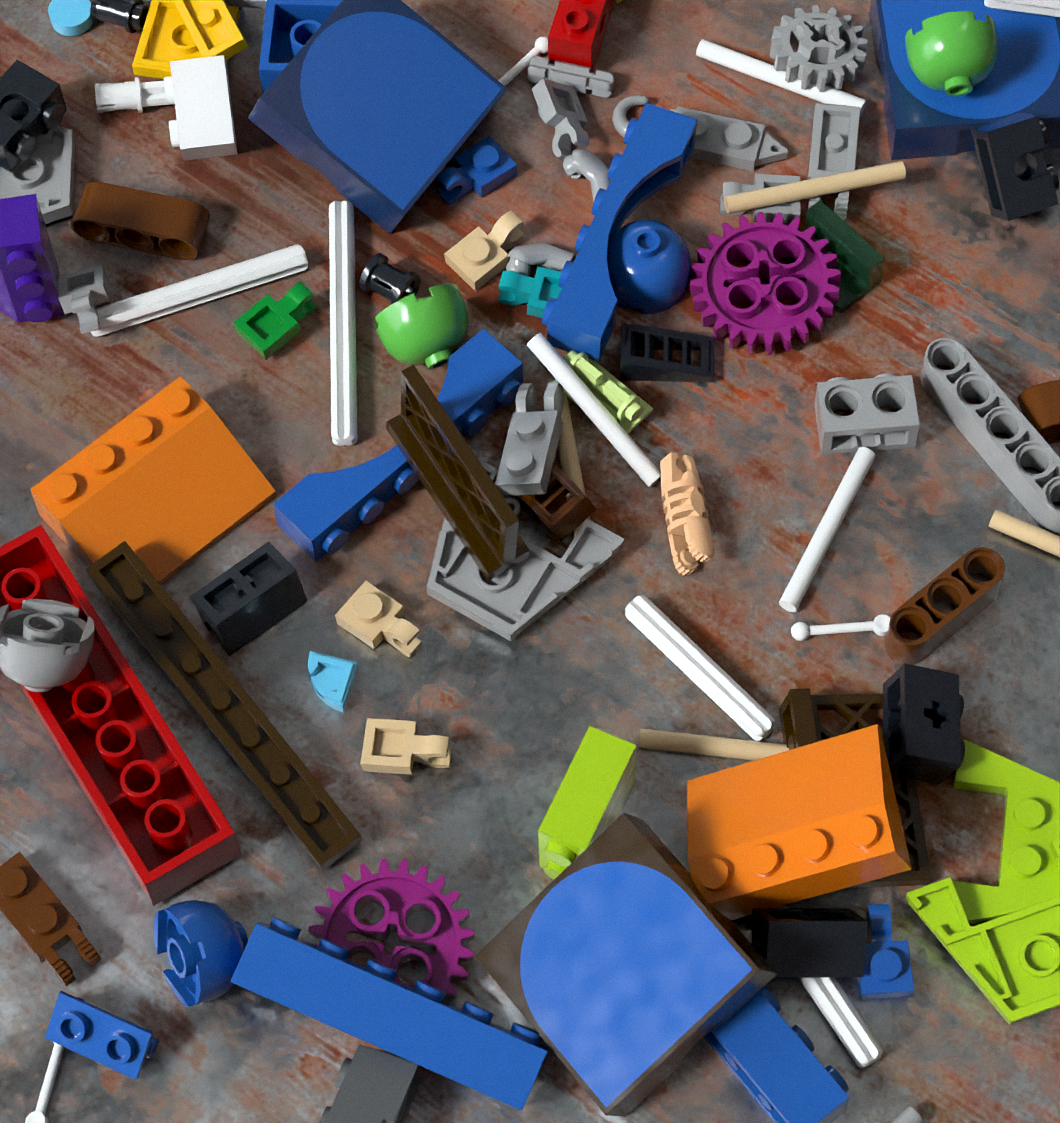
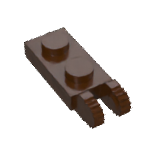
M20 851L0 866V912L40 962L45 961L67 987L76 978L71 967L64 959L59 957L56 951L71 941L81 958L91 966H94L101 960L100 955L82 933L79 923Z

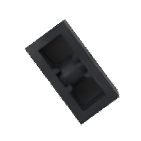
M904 663L883 683V736L892 776L939 785L961 766L965 756V743L961 739L960 731L964 699L959 694L958 674Z

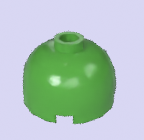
M973 11L947 12L932 16L922 21L923 30L913 35L911 28L906 33L905 47L911 70L923 85L939 92H945L948 96L955 97L970 93L974 86L980 84L992 73L998 57L999 40L996 23L988 15H986V22L975 20Z
M448 283L429 287L428 289L432 296L416 299L413 293L391 304L375 317L377 323L373 324L383 346L398 362L408 365L414 364V366L426 364L429 370L448 364L452 351L460 347L464 342L469 325L466 305L456 284Z

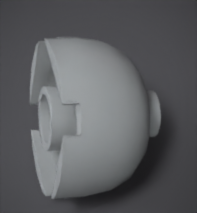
M23 600L22 609L8 612L9 604L0 607V670L8 678L30 691L46 692L78 677L89 662L93 649L94 621L90 616L86 623L79 618V608L55 600Z

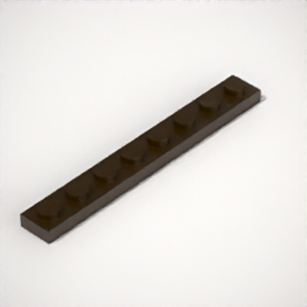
M126 541L85 569L89 578L322 871L362 841L361 834Z

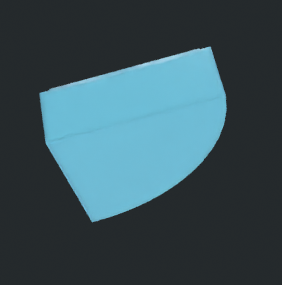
M310 651L308 670L314 691L325 704L344 713L358 672L357 662Z

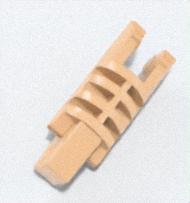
M669 453L660 461L661 497L664 513L666 514L665 520L668 526L667 532L673 556L672 559L676 570L684 576L697 569L699 560L700 562H706L714 556V548L706 499L704 497V487L701 484L694 458L689 455Z

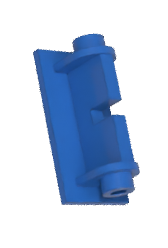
M60 991L45 1035L46 1039L134 1080L139 1078L145 1057L151 1059L159 1045V1039L152 1037V1030L144 1029L87 1003L80 997H74L63 991Z

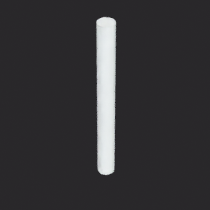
M702 39L697 47L696 56L821 103L860 107V117L865 109L867 100L837 90L826 85L824 92H819L817 85L811 83L806 90L801 89V80L796 78L789 83L785 81L787 70L775 71L774 65Z
M542 333L534 336L527 343L529 349L645 484L650 488L661 479L659 469Z
M858 448L779 601V605L786 611H797L876 455L869 448Z

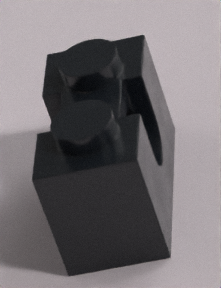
M18 59L0 77V167L10 173L21 161L27 160L33 154L37 145L36 137L43 130L48 132L50 129L56 128L67 111L60 84Z
M1020 112L971 128L991 216L1010 221L1059 205L1056 191L1059 190L1058 175L1051 164L1046 165L1043 148L1049 145V135L1045 124L1039 120L1037 115ZM1024 154L1027 161L1026 169L1023 173L1016 175L1014 171L1015 162L1019 156Z

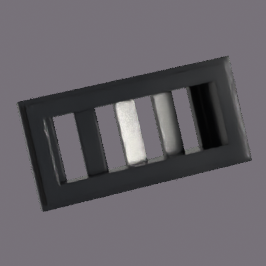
M622 324L620 380L714 382V337L643 325ZM635 350H645V357L635 356ZM654 350H663V360L654 359ZM673 350L682 351V363L673 362ZM691 351H701L700 366L691 365Z

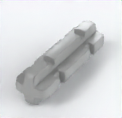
M539 56L531 58L527 72L530 82L538 83L544 78L574 87L576 92L586 94L587 89L592 90V95L604 98L610 97L615 83L614 73L597 69L596 73L591 72V67L558 60L555 61V64H551L550 59Z

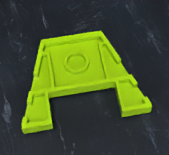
M963 740L965 743V756L961 766L955 770L953 788L1005 796L998 886L952 881L969 924L985 923L1060 896V870L1049 846L1052 840L1060 838V782L972 742Z
M1060 838L1052 840L1049 846L1060 870ZM951 877L907 892L906 899L908 904L1009 1025L1060 1007V896L971 927Z

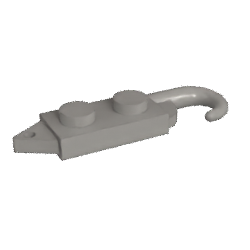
M634 95L626 97L614 108L612 121L615 130L623 138L630 122L626 118L627 111L633 106L648 103L649 100L646 96ZM679 106L677 109H670V111L697 119L695 146L689 158L753 172L755 166L787 159L788 150L765 132V125Z

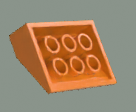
M181 376L30 489L39 515L87 567L126 541L160 585L277 496L275 489L211 406Z
M878 724L687 780L688 863L691 877L703 897L717 911L730 920L751 915L752 908H776L912 870L881 728Z

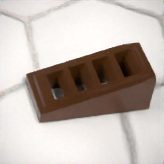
M553 463L546 494L559 484L561 487L542 504L538 501L546 494L517 496L562 541L597 509L579 487ZM569 494L571 498L551 515L548 511Z

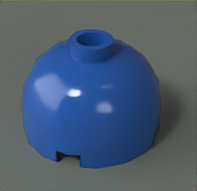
M637 220L625 224L613 233L608 240V271L618 307L627 310V306L634 309H642V314H655L670 309L683 299L691 277V256L684 239L673 228L656 220Z
M199 900L178 902L155 914L153 925L157 955L167 952L168 960L173 970L166 969L163 973L174 995L184 1006L188 1007L205 1004L224 995L234 985L230 981L248 943V937L243 925L239 921L234 922L232 917L217 904Z

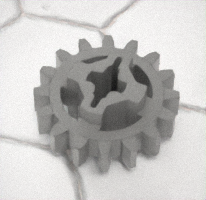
M813 5L811 13L807 14L798 7L795 9L794 19L784 14L781 17L780 26H774L769 53L770 58L775 59L774 69L775 71L787 70L785 81L788 83L796 78L801 80V89L806 90L810 83L816 84L819 92H824L826 84L829 83L837 90L842 89L844 79L854 82L857 71H863L868 39L862 38L863 27H850L852 16L848 14L840 19L836 17V8L831 7L827 14L821 13L818 5Z

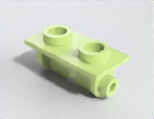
M572 350L565 356L564 360L628 434L653 411L649 404L596 361L588 359L586 353L581 352L578 354ZM564 389V393L567 395V397L570 398L574 403H576Z

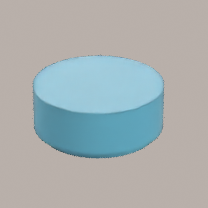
M52 0L48 7V14L53 29L64 36H77L86 32L94 21L90 15V0Z

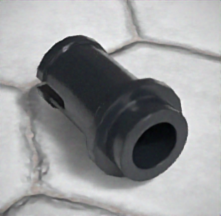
M95 0L101 2V4L91 3L90 15L94 21H103L125 27V30L132 34L137 31H143L149 7L144 5L142 0Z

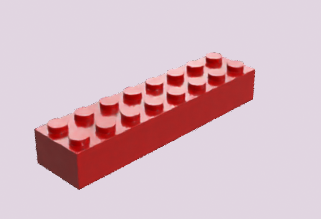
M39 525L1 546L0 607L9 604L8 612L22 609L23 600H55L79 608V618L86 623L89 616L94 621V640L90 660L76 679L46 692H33L20 684L19 686L152 905L155 906L242 855L232 827L43 526Z

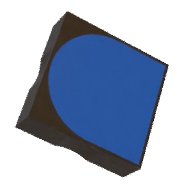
M623 813L475 955L606 1116L626 1117L680 1066L687 1053L700 1039L717 1027L725 1024L777 974L732 921L717 911L703 897L692 880L690 873L645 821Z

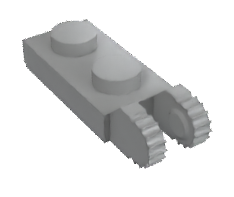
M815 103L808 179L855 170L860 107ZM852 190L838 192L834 208L836 220L846 221L849 191ZM821 196L809 198L807 217L818 218V213L821 211Z
M559 382L547 383L543 397L544 411H535L537 402L535 386L531 383L519 385L515 399L516 412L512 414L495 485L502 496L546 494L563 424L561 415L562 406H564V389Z

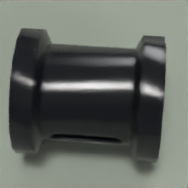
M382 253L372 257L365 266L359 280L360 289L368 293L374 291L391 301V304L413 293L416 296L421 282L418 274L411 271L406 273L390 264L388 257Z

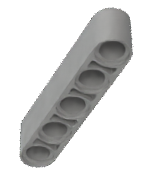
M952 338L934 340L928 345L921 371V384L924 390L1040 527L1060 536V508L1053 505L1054 502H1060V457L964 345ZM945 365L950 367L952 370H942L937 368L936 366ZM965 399H975L981 404L973 405L966 402ZM994 433H1004L1011 438L1001 439L996 437ZM1032 467L1037 469L1041 473L1031 474L1026 472L1023 468Z

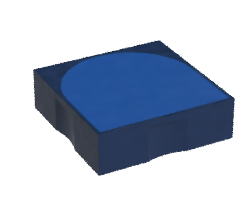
M342 0L260 96L248 119L297 159L321 172L331 181L341 195L391 234L508 88L403 1Z
M871 0L869 17L876 63L881 72L885 87L883 109L891 160L954 156L968 151H975L971 128L1020 112L1037 115L1039 120L1045 124L1049 135V145L1043 149L1060 148L1059 17L988 8L984 5V0ZM973 11L975 20L986 22V15L991 16L996 23L999 51L993 71L985 80L974 86L970 93L955 97L948 96L945 92L933 90L919 81L910 68L906 54L905 36L908 30L912 28L913 35L923 30V20L947 12Z

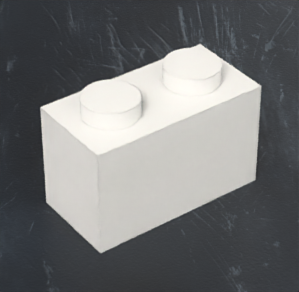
M224 55L170 61L172 76L164 77V88L167 104L175 103L177 120L169 121L172 148L180 147L184 161L237 155L228 68Z

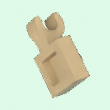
M508 211L499 218L488 235L478 226L444 253L446 264L475 291L479 290L506 268L509 262L506 251L516 246L525 237V234L519 229L523 225V221L512 211Z
M365 581L335 614L339 626L374 650L384 639L402 654L411 657L422 645V641L416 637L420 630L411 622L403 619L405 615L403 605L368 581Z
M367 718L360 764L365 772L412 775L414 761L434 768H450L452 747H448L449 737L418 735L416 721Z

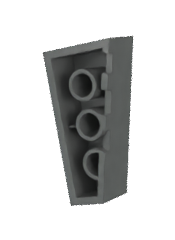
M359 1044L353 1059L346 1057L343 1061L336 1081V1088H339L332 1106L325 1108L319 1123H405L421 1081L419 1065Z

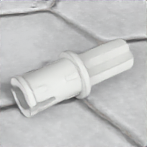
M135 77V81L95 84L98 113L126 109H138V113H143V107L173 105L167 104L164 81L140 82V77Z

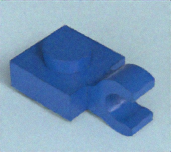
M489 135L454 157V167L445 169L437 176V180L442 185L437 190V194L447 205L458 201L472 189L482 198L517 176V164Z
M889 903L868 905L866 920L868 921L869 943H866L864 977H858L860 998L865 1000L912 996L914 984L908 940L892 941Z

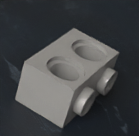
M885 373L868 379L851 380L846 377H836L826 382H817L814 409L821 455L855 453L859 447H866L872 451L915 448L920 423L912 375L897 376L892 373ZM891 406L896 408L898 411L886 412L882 410L880 407ZM845 410L851 413V415L839 416L833 411Z

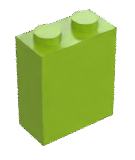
M589 726L538 830L540 867L545 869L544 872L553 880L619 818L635 785V744Z

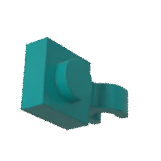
M537 267L535 278L513 271H503L499 283L500 293L498 302L512 306L528 303L527 315L542 318L550 297L557 299L562 289L558 286L561 271Z

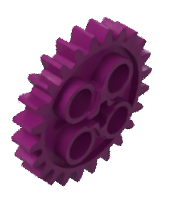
M758 212L756 223L750 224L744 215L739 216L740 228L734 229L726 222L723 223V238L709 234L708 247L710 249L698 248L697 257L699 263L691 264V274L694 280L690 281L691 295L695 296L693 298L694 311L702 312V326L707 327L715 324L713 332L716 340L728 333L730 334V348L734 349L743 340L747 341L748 354H753L758 344H764L767 354L772 355L774 343L781 342L788 352L791 351V338L796 336L801 342L807 344L809 342L808 328L820 333L823 331L822 317L832 318L834 316V305L832 303L839 302L840 288L837 285L841 284L840 270L835 269L837 268V255L827 254L829 252L828 239L815 242L816 228L814 226L801 232L800 218L798 217L787 226L783 224V217L780 212L776 214L772 223L766 222L763 212ZM784 257H791L796 260L791 264L778 262L779 259ZM740 260L750 263L742 268L731 265ZM762 281H769L770 284L764 285V284H761V282H762ZM786 298H795L800 301L791 306L780 303V301ZM741 301H748L753 304L746 309H739L733 306Z
M381 859L379 873L372 875L369 868L363 863L360 864V880L355 882L347 874L341 875L345 887L342 893L332 888L325 890L333 904L330 908L315 906V913L324 920V924L309 926L308 932L310 935L318 939L330 940L349 949L350 951L347 955L349 960L355 954L368 953L377 962L387 965L398 972L404 963L415 960L419 961L427 968V974L422 982L446 992L445 995L455 999L458 996L456 989L450 982L452 978L463 981L468 980V972L459 966V962L474 960V952L462 947L461 944L475 939L474 930L459 927V925L470 918L469 909L453 910L461 896L459 891L451 892L445 896L442 894L446 885V878L443 875L430 884L427 882L428 866L423 865L414 876L409 874L406 859L401 861L397 872H390L386 859ZM369 902L380 904L384 908L385 913L379 923L366 926L356 919L358 909L362 905ZM418 910L430 912L436 919L434 927L426 933L418 934L412 932L407 927L408 918L412 913ZM350 932L359 933L365 937L384 941L389 938L390 932H396L400 942L403 944L434 945L437 947V951L434 954H429L405 946H396L393 954H385L383 944L379 942H352L346 939V935ZM397 972L396 977H395L394 980H397V981L403 983V982L399 979V977H398V972Z

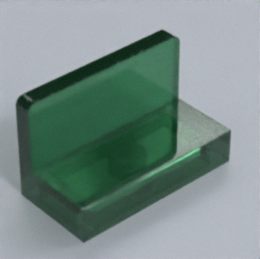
M819 200L807 210L805 230L814 226L816 228L815 242L827 238L829 241V252L827 254L837 255V268L835 269L840 270L841 284L837 285L840 288L839 302H833L832 304L837 312L843 313L881 283L885 258ZM791 257L781 258L785 264H791L796 261Z

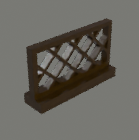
M414 364L402 370L401 414L386 421V430L486 580L489 581L529 558L530 550L518 534L519 519Z
M810 688L790 689L779 708L783 742L791 750L835 737L819 724L817 710H834L849 722L838 736L849 733L853 727L857 730L869 727L871 725L862 717L869 709H883V694L811 695ZM855 709H860L857 714L853 711ZM896 776L892 781L896 800L906 809L907 820L902 827L904 832L909 828L910 838L905 834L904 836L908 852L913 855L915 871L897 873L848 888L928 885L932 880L915 780ZM900 781L902 784V790H900L897 787Z

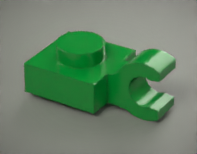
M302 282L294 285L278 302L267 294L233 322L235 331L267 360L301 331L296 320L308 317L317 308V305L311 300L314 294Z

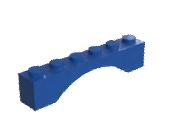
M649 103L645 104L639 119L631 118L624 136V144H627L623 154L615 153L610 164L608 179L611 181L607 190L600 188L594 199L591 212L592 215H595L590 226L583 224L578 234L575 250L578 251L574 262L567 260L562 269L558 284L562 288L557 299L550 297L544 309L542 324L547 326V340L553 347L567 352L574 350L578 354L584 352L588 355V359L600 362L615 328L617 298L610 282L607 264L608 240L613 233L622 227L624 221L641 203L659 190L680 180L695 146L697 119Z
M484 328L449 357L446 378L437 400L462 437H465L467 434L473 435L486 424L489 415L501 405L508 406L515 401L519 385L523 383V363ZM397 445L383 455L361 465L334 472L308 474L273 504L277 525L317 562L325 554L337 552L346 543L351 532L362 523L368 524L375 520L382 512L384 505L397 493L404 494L409 491L419 478Z

